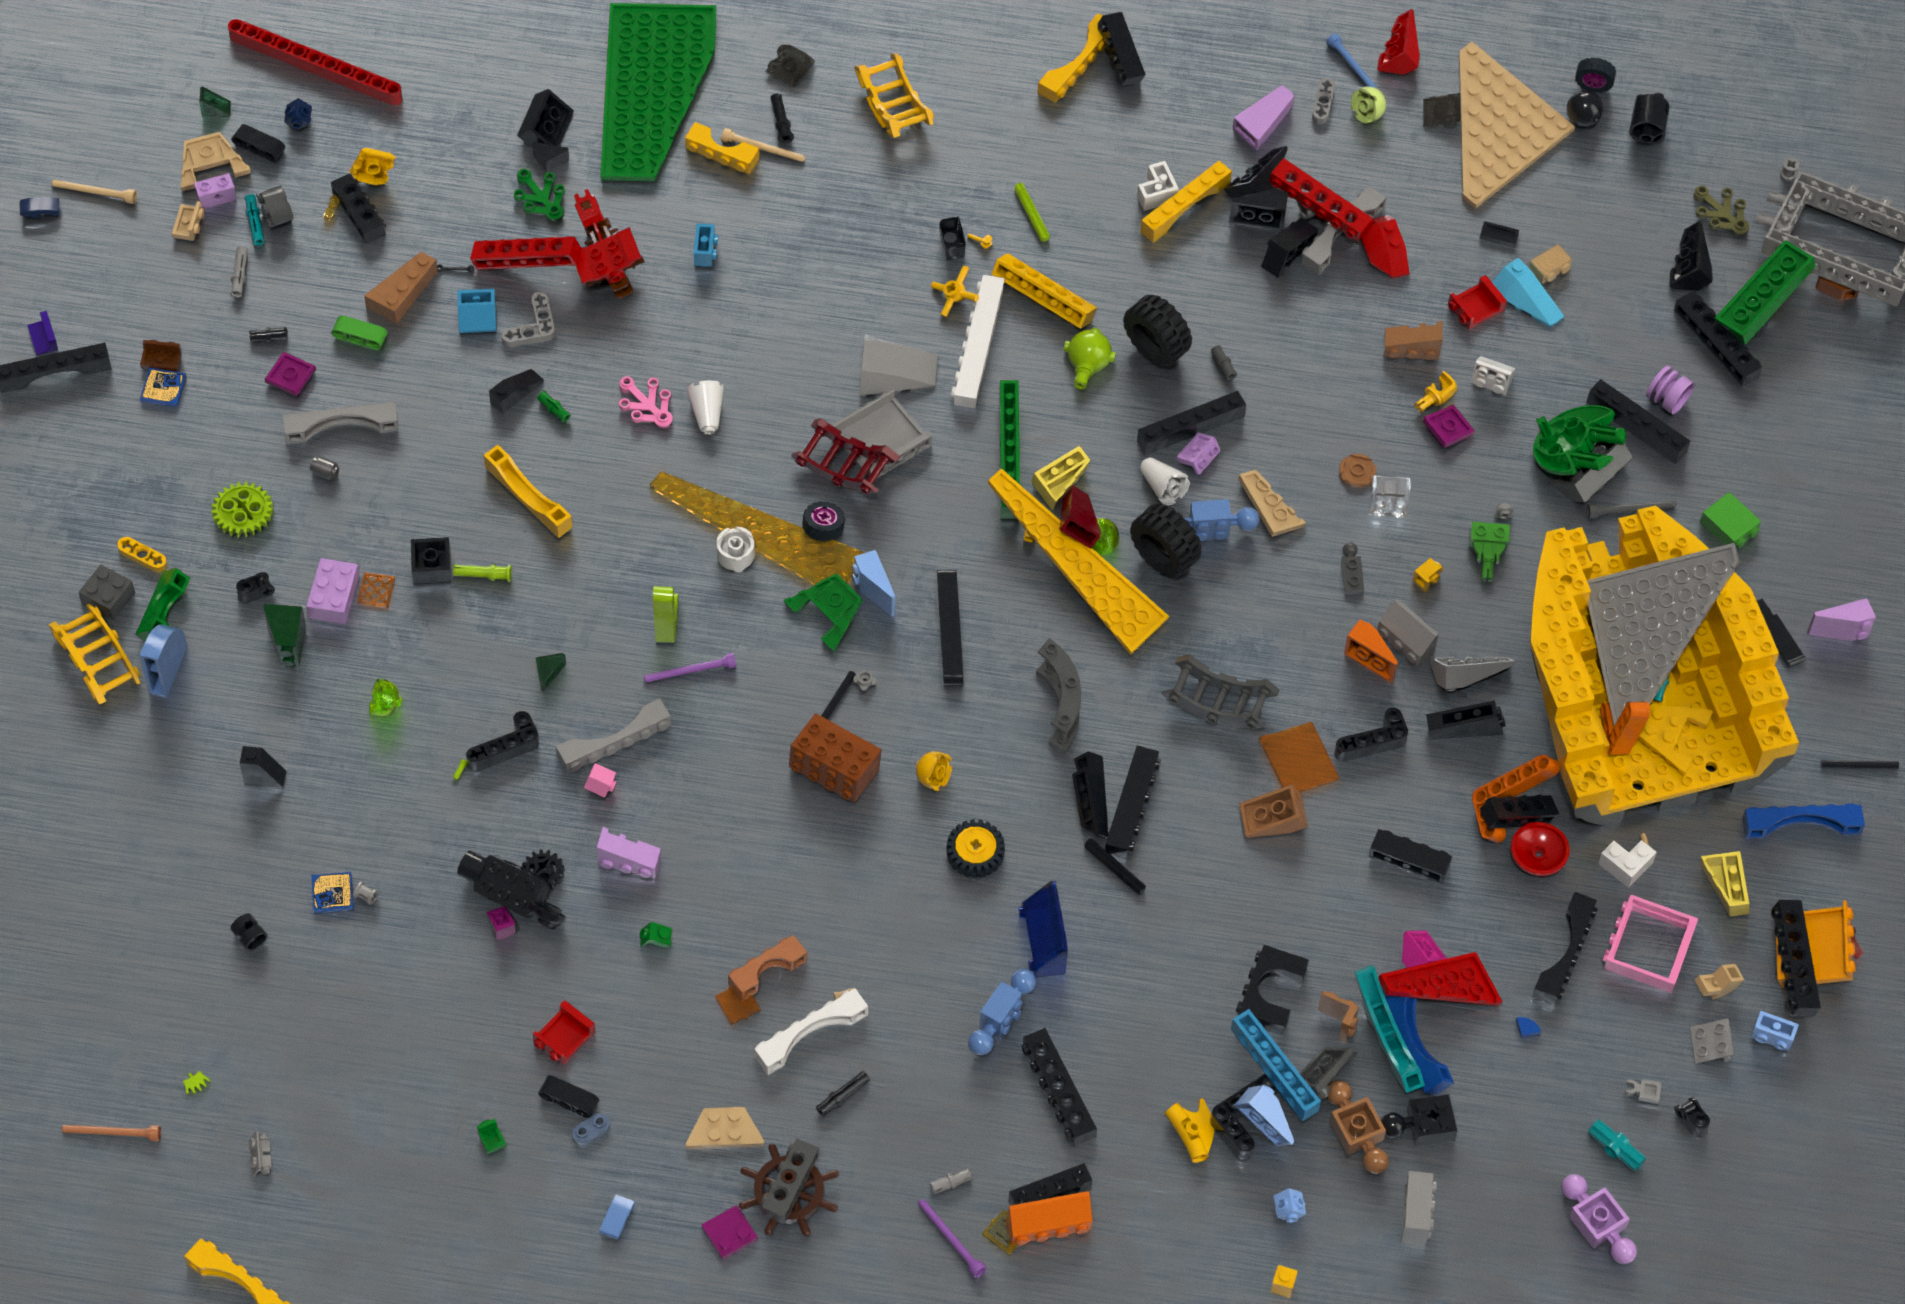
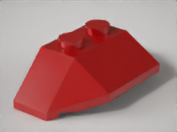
M1389 215L1373 218L1371 226L1361 237L1370 264L1388 274L1392 279L1408 276L1410 271L1407 250L1396 219Z

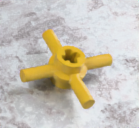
M962 266L956 281H948L945 285L934 281L931 283V288L944 292L947 299L940 314L941 316L947 318L954 302L959 303L964 299L978 301L979 295L967 292L963 285L970 269L969 267Z

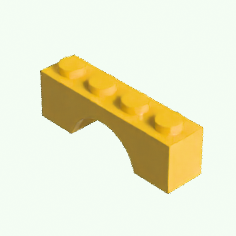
M697 122L693 124L685 137V148L689 151L718 161L722 165H728L739 172L750 175L759 160V148L745 142L733 147L721 146L712 139L711 128Z

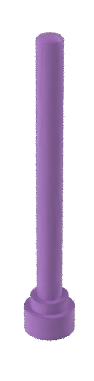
M727 653L726 656H722V659L647 674L644 675V680L647 683L722 666L729 669L735 668L734 653Z
M921 1199L918 1205L967 1262L970 1274L974 1278L983 1275L987 1270L985 1264L972 1257L925 1199Z

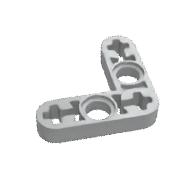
M537 292L532 296V307L536 323L505 329L502 332V342L505 346L514 347L548 341L554 338L555 327L548 296L545 293ZM539 299H541L543 307H539ZM542 313L548 315L546 319H540L538 316ZM544 325H547L549 333H545ZM530 331L533 333V336L525 337L523 334Z

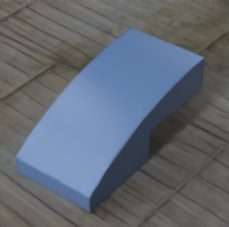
M616 1195L607 1211L599 1233L619 1239L626 1227V1221L634 1208L635 1201Z

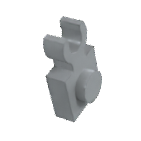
M1632 1079L1627 1080L1626 1086H1631L1633 1090L1626 1089L1624 1095L1629 1097L1639 1095L1638 1101L1659 1103L1661 1082L1641 1079L1640 1084H1637Z

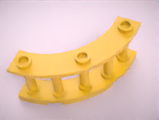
M898 53L890 54L891 61L870 68L864 64L854 66L861 88H865L868 97H866L870 109L882 128L886 127L888 129L886 133L893 138L901 136L899 132L901 128L922 121L928 125H933L932 120L934 119L932 110L925 106L919 100L917 92L913 91L902 67L904 66L903 59ZM895 68L898 80L877 87L872 85L870 80L872 74ZM902 86L906 96L885 103L880 102L878 98L879 93ZM908 102L913 107V109L891 115L886 111Z
M87 604L86 607L89 611L87 614L65 625H59L55 621L48 625L55 640L64 650L68 649L70 652L68 655L76 668L84 672L86 677L83 680L94 701L100 705L106 701L104 695H106L107 691L130 679L138 685L141 683L138 678L141 675L136 666L132 667L118 642V634L106 624L98 607ZM92 619L94 621L93 623L75 631L72 634L69 632L72 629ZM98 628H101L106 635L83 648H76L73 644L75 640ZM111 642L117 653L92 666H87L83 659L85 655ZM122 660L128 672L104 685H98L93 677L96 675L95 673Z

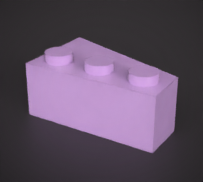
M602 828L597 844L598 866L604 869L620 870L626 874H639L644 878H656L661 861L660 848L639 840L634 843L626 840V835L620 833L619 836L608 833L609 829Z

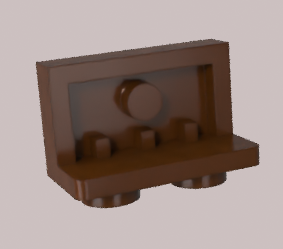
M143 340L144 349L140 362L142 369L154 368L178 372L182 356L180 344Z

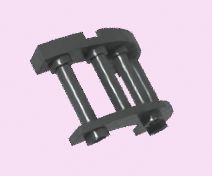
M1049 638L1038 651V654L1046 660L1036 670V675L1042 678L1057 696L1059 709L1051 721V725L1057 729L1050 739L1049 745L1065 755L1075 739L1079 724L1081 684L1075 665L1070 657L1057 643Z
M1191 654L1176 658L1175 664L1181 668L1180 676L1174 689L1165 690L1161 693L1167 698L1169 703L1205 719L1210 724L1217 723L1250 730L1265 727V723L1258 718L1265 699L1278 696L1280 691L1268 679H1247L1246 682L1236 681V677L1224 673L1217 675L1209 671L1210 667L1201 663ZM1188 674L1199 681L1192 699L1181 693ZM1206 685H1211L1220 690L1212 708L1199 704ZM1229 692L1240 695L1233 714L1219 711L1226 694ZM1258 697L1252 713L1241 714L1247 698Z

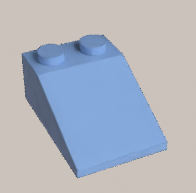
M876 550L854 556V564L852 565L854 585H858L860 592L891 617L895 616V594Z
M1266 1085L1249 1087L1234 1106L1276 1147L1292 1145L1294 1139L1280 1102L1274 1095V1091Z

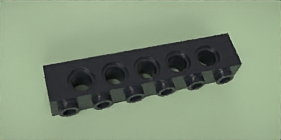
M1693 290L1676 301L1674 311L1742 387L1760 377L1763 368L1760 361L1752 356L1749 349L1743 346L1737 337L1715 322V317L1717 316L1715 311L1709 308L1700 295Z
M1778 900L1771 910V915L1775 920V936L1778 937V953L1781 955L1782 960L1781 971L1784 973V988L1788 994L1787 1006L1791 1010V1016L1814 1017L1821 1009L1802 900Z
M1046 1028L1024 1036L1023 1045H1021L1023 1054L1029 1057L1033 1073L1037 1072L1039 1085L1042 1090H1046L1048 1103L1051 1107L1054 1106L1058 1122L1060 1124L1063 1123L1067 1140H1071L1073 1145L1076 1146L1095 1138L1097 1128ZM1043 1052L1045 1055L1039 1056L1036 1053ZM1045 1069H1052L1053 1072L1048 1073ZM1059 1085L1062 1089L1057 1090L1053 1087ZM1068 1102V1103H1070L1071 1105H1070V1106H1063L1062 1103ZM1077 1119L1080 1122L1072 1123L1070 1120Z

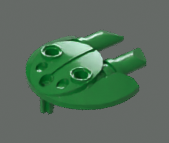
M1598 405L1580 406L1555 416L1549 422H1547L1545 416L1536 419L1540 431L1533 444V454L1538 465L1543 470L1552 474L1574 475L1577 473L1576 469L1581 468L1599 471L1612 462L1614 457L1591 453L1595 442L1624 445L1626 431L1623 428L1608 426L1613 421L1615 415L1614 411L1610 408Z

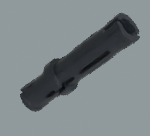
M861 1071L837 1091L829 1093L828 1098L816 1105L818 1113L821 1116H825L834 1107L842 1105V1101L870 1081L869 1076L864 1071Z

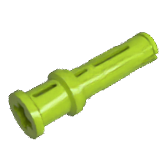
M454 564L455 568H453V576L489 578L491 581L499 579L507 580V582H511L512 565L502 567L496 566V564L490 566Z

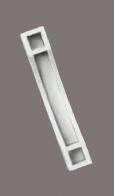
M856 989L845 991L840 995V998L827 1002L818 1011L810 1012L805 1019L795 1021L788 1029L775 1033L768 1041L760 1042L754 1048V1056L766 1074L769 1075L785 1065L793 1047L807 1034L829 1025H853L868 1016L869 1006Z

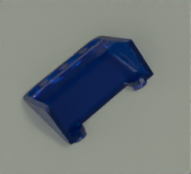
M1052 880L1024 900L1021 907H1018L1020 919L1023 918L1026 921L1032 959L1028 960V967L1030 971H1033L1036 978L1066 973L1067 939L1056 882Z

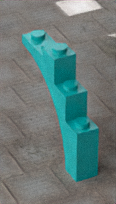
M1370 965L1355 971L1367 1020L1375 1030L1379 1046L1387 1056L1392 1074L1406 1093L1425 1086L1420 1068L1409 1052L1392 1016L1375 967Z

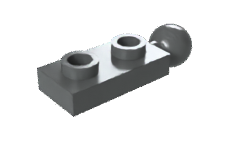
M1348 542L1343 546V553L1347 556L1341 559L1344 593L1363 594L1364 583L1361 556H1355L1358 548L1352 542Z

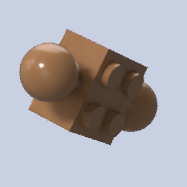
M1342 1080L1333 1081L1329 1084L1331 1090L1327 1099L1331 1104L1340 1108L1331 1112L1329 1122L1347 1156L1363 1149L1365 1153L1363 1157L1365 1169L1372 1174L1384 1172L1389 1165L1388 1155L1382 1149L1375 1148L1374 1144L1384 1141L1386 1129L1369 1098L1365 1097L1351 1103L1352 1090L1349 1084Z

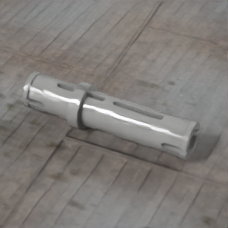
M239 246L236 249L234 274L231 276L232 288L230 294L236 298L242 296L243 284L246 281L244 275L248 248L244 246Z

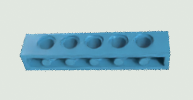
M1248 1009L1233 1018L1231 1031L1303 1122L1317 1113L1321 1100L1253 1013Z

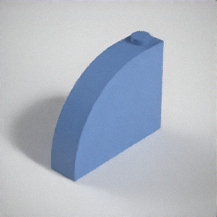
M159 624L147 637L140 652V659L149 694L168 698L187 649L186 637L182 629Z

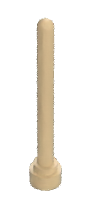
M726 127L723 130L722 142H745L760 150L799 162L805 161L804 155L736 135L732 129Z
M53 180L51 182L53 187L121 198L129 204H135L137 199V191L134 189L118 191L60 180Z

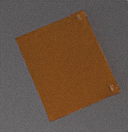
M1312 721L1259 738L1282 788L1293 784L1301 793L1340 780Z

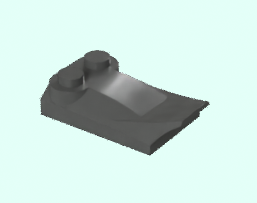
M1324 1047L1302 1070L1300 1075L1318 1098L1323 1100L1329 1095L1331 1090L1329 1084L1339 1070L1357 1052H1352L1351 1048Z

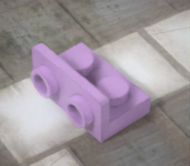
M1198 432L1176 458L1179 463L1192 466L1195 474L1200 475L1218 455L1220 448L1215 437Z

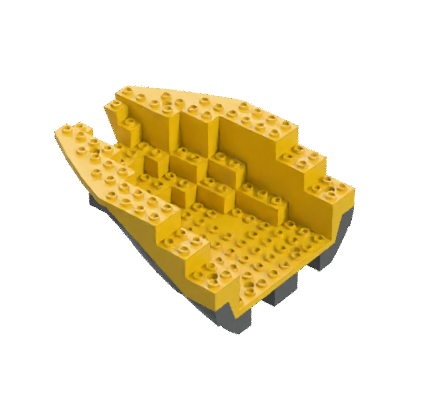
M1656 505L1639 509L1634 515L1618 518L1619 554L1614 556L1609 555L1604 541L1588 544L1582 527L1567 531L1565 527L1547 531L1536 576L1531 616L1530 649L1536 675L1543 693L1548 724L1554 741L1556 760L1560 763V773L1576 818H1582L1587 822L1598 825L1620 822L1623 820L1625 810L1651 803L1656 804L1658 812L1695 803L1699 791L1728 785L1731 794L1748 790L1776 773L1782 767H1785L1794 757L1799 745L1798 738L1785 710L1789 696L1775 666L1779 652L1752 589L1734 572L1671 670L1668 678L1670 682L1666 686L1663 701L1653 699L1649 705L1651 707L1653 703L1713 711L1706 728L1687 721L1674 748V751L1692 758L1685 776L1679 773L1675 766L1669 765L1666 759L1659 753L1653 752L1639 739L1636 740L1629 754H1608L1610 744L1603 730L1601 704L1609 702L1588 607L1591 590L1587 580L1709 549L1690 531ZM1706 766H1713L1716 771L1710 772L1706 769ZM1633 784H1640L1643 789L1636 790L1633 788Z

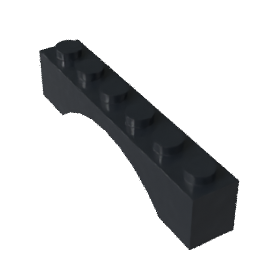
M106 342L0 365L1 394L20 390L30 382L54 373L79 371L94 374L112 370Z
M1574 892L1565 916L1569 924L1570 946L1558 963L1541 972L1532 998L1555 1006L1557 1000L1561 1001L1565 989H1562L1563 984H1568L1572 974L1569 972L1570 967H1575L1578 957L1575 956L1576 952H1581L1585 940H1582L1583 935H1588L1592 925L1589 924L1590 918L1594 919L1598 908L1595 907L1596 899Z

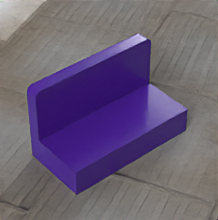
M47 311L39 312L42 321L28 324L37 356L58 350Z

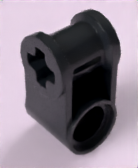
M260 572L238 581L236 585L238 600L242 603H250L273 594L275 588L268 580V573Z
M1690 1097L1687 1102L1674 1107L1677 1117L1685 1124L1693 1136L1703 1137L1706 1135L1710 1118L1694 1097Z

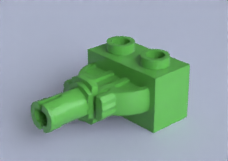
M1472 522L1469 547H1473L1478 563H1480L1482 555V581H1486L1487 573L1488 581H1493L1494 560L1495 564H1499L1500 556L1504 550H1507L1509 544V524Z

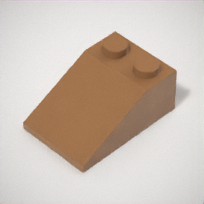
M1293 784L1239 803L1245 836L1247 838L1289 834L1308 827L1302 795Z

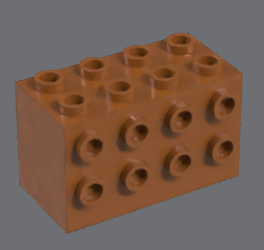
M815 713L790 746L789 767L794 772L808 777L809 780L823 785L827 790L841 795L845 800L855 803L879 772L882 749Z

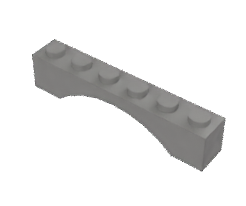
M1369 186L1365 191L1362 190L1358 194L1354 202L1351 201L1350 203L1372 218H1375L1385 208L1386 197ZM1328 224L1324 232L1320 236H1316L1310 247L1307 246L1303 250L1301 264L1319 276L1330 264L1331 248L1334 241L1343 231Z
M395 402L365 404L355 407L347 406L339 409L330 408L322 411L283 415L287 444L306 442L316 433L338 425H360L380 433L399 431Z
M659 698L644 705L634 721L614 735L595 740L572 738L557 745V757L566 773L578 771L583 766L595 763L606 755H613L617 750L630 747L635 742L647 739L658 731H665L671 726V716Z

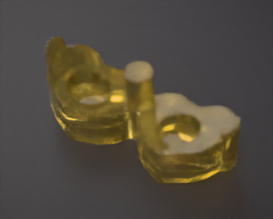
M336 194L330 197L328 208L323 214L325 221L335 218L334 210L339 207V199Z

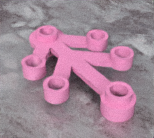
M623 377L620 380V390L623 393H631L641 403L630 402L628 399L623 398L619 401L620 410H635L631 413V419L634 423L655 422L659 428L669 427L673 421L672 414L668 412V404L671 399L670 391L664 389L660 392V400L662 402L661 409L659 410L655 406L656 391L659 388L658 379L650 378L648 380L649 395L647 398L635 386L634 380L631 377ZM641 411H650L653 415H645Z

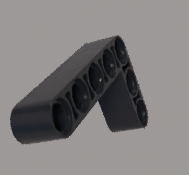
M1266 1074L1217 1104L1211 1113L1210 1123L1235 1156L1241 1160H1247L1252 1156L1255 1141L1238 1121L1244 1115L1238 1109L1233 1108L1232 1105L1236 1104L1249 1087L1269 1084L1274 1091V1095L1279 1093ZM1216 1115H1221L1224 1119H1219ZM1233 1130L1237 1134H1230L1228 1131ZM1240 1146H1247L1249 1149L1244 1150Z

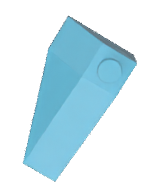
M1519 258L1506 265L1492 281L1507 302L1516 306L1515 309L1531 314V317L1539 322L1552 327L1564 318L1563 313L1533 272Z

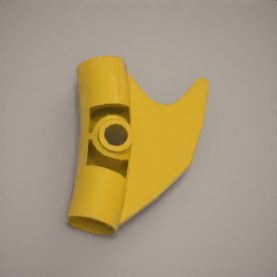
M1203 1098L1199 1100L1198 1112L1188 1111L1181 1107L1178 1102L1175 1103L1164 1113L1182 1139L1191 1161L1198 1163L1206 1160L1209 1157L1208 1153L1213 1141L1214 1128L1210 1123L1211 1113Z

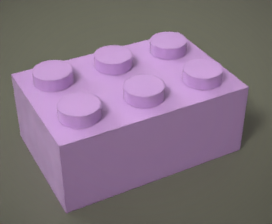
M320 558L306 606L309 618L346 624L360 577L358 564Z

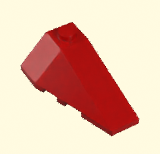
M1410 9L1398 16L1391 30L1393 35L1385 43V52L1379 56L1377 69L1381 72L1405 75L1410 71H1415L1419 66L1420 53L1414 11Z

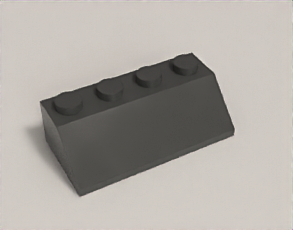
M1595 442L1591 453L1613 456L1614 460L1599 471L1581 468L1576 469L1577 473L1574 475H1559L1551 482L1552 486L1572 502L1585 503L1589 501L1596 491L1601 490L1603 485L1608 480L1614 478L1615 474L1633 458L1625 443L1624 445Z

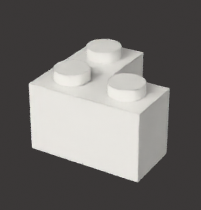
M1166 161L1148 166L1147 179L1149 182L1138 184L1137 198L1143 211L1159 207L1178 192L1179 188Z
M1642 840L1630 852L1613 841L1601 853L1598 864L1629 888L1653 864L1657 852Z

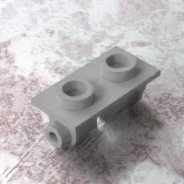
M256 1131L248 1142V1148L251 1150L252 1156L250 1158V1169H252L254 1177L259 1171H262V1174H269L272 1169L271 1155H263V1153H270V1138L267 1137V1134L259 1135V1132Z

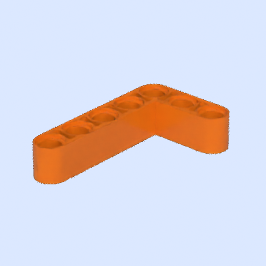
M1647 701L1627 702L1615 726L1609 702L1601 704L1603 730L1610 744L1609 755L1630 753L1650 716V706Z
M1542 754L1477 788L1473 792L1472 801L1482 837L1494 843H1501L1506 837L1505 828L1489 829L1480 808L1486 803L1488 798L1515 797L1558 774L1560 771L1559 761Z

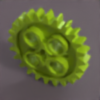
M238 481L235 487L231 483L230 489L223 487L224 493L218 492V498H214V504L211 505L214 523H217L218 529L222 528L224 534L229 531L231 537L234 533H237L238 538L241 534H244L247 538L250 532L254 536L255 530L262 532L261 526L267 527V521H271V515H273L272 508H274L271 496H268L267 490H262L261 485L256 488L254 482L251 486H248L247 481H245L244 485H241Z

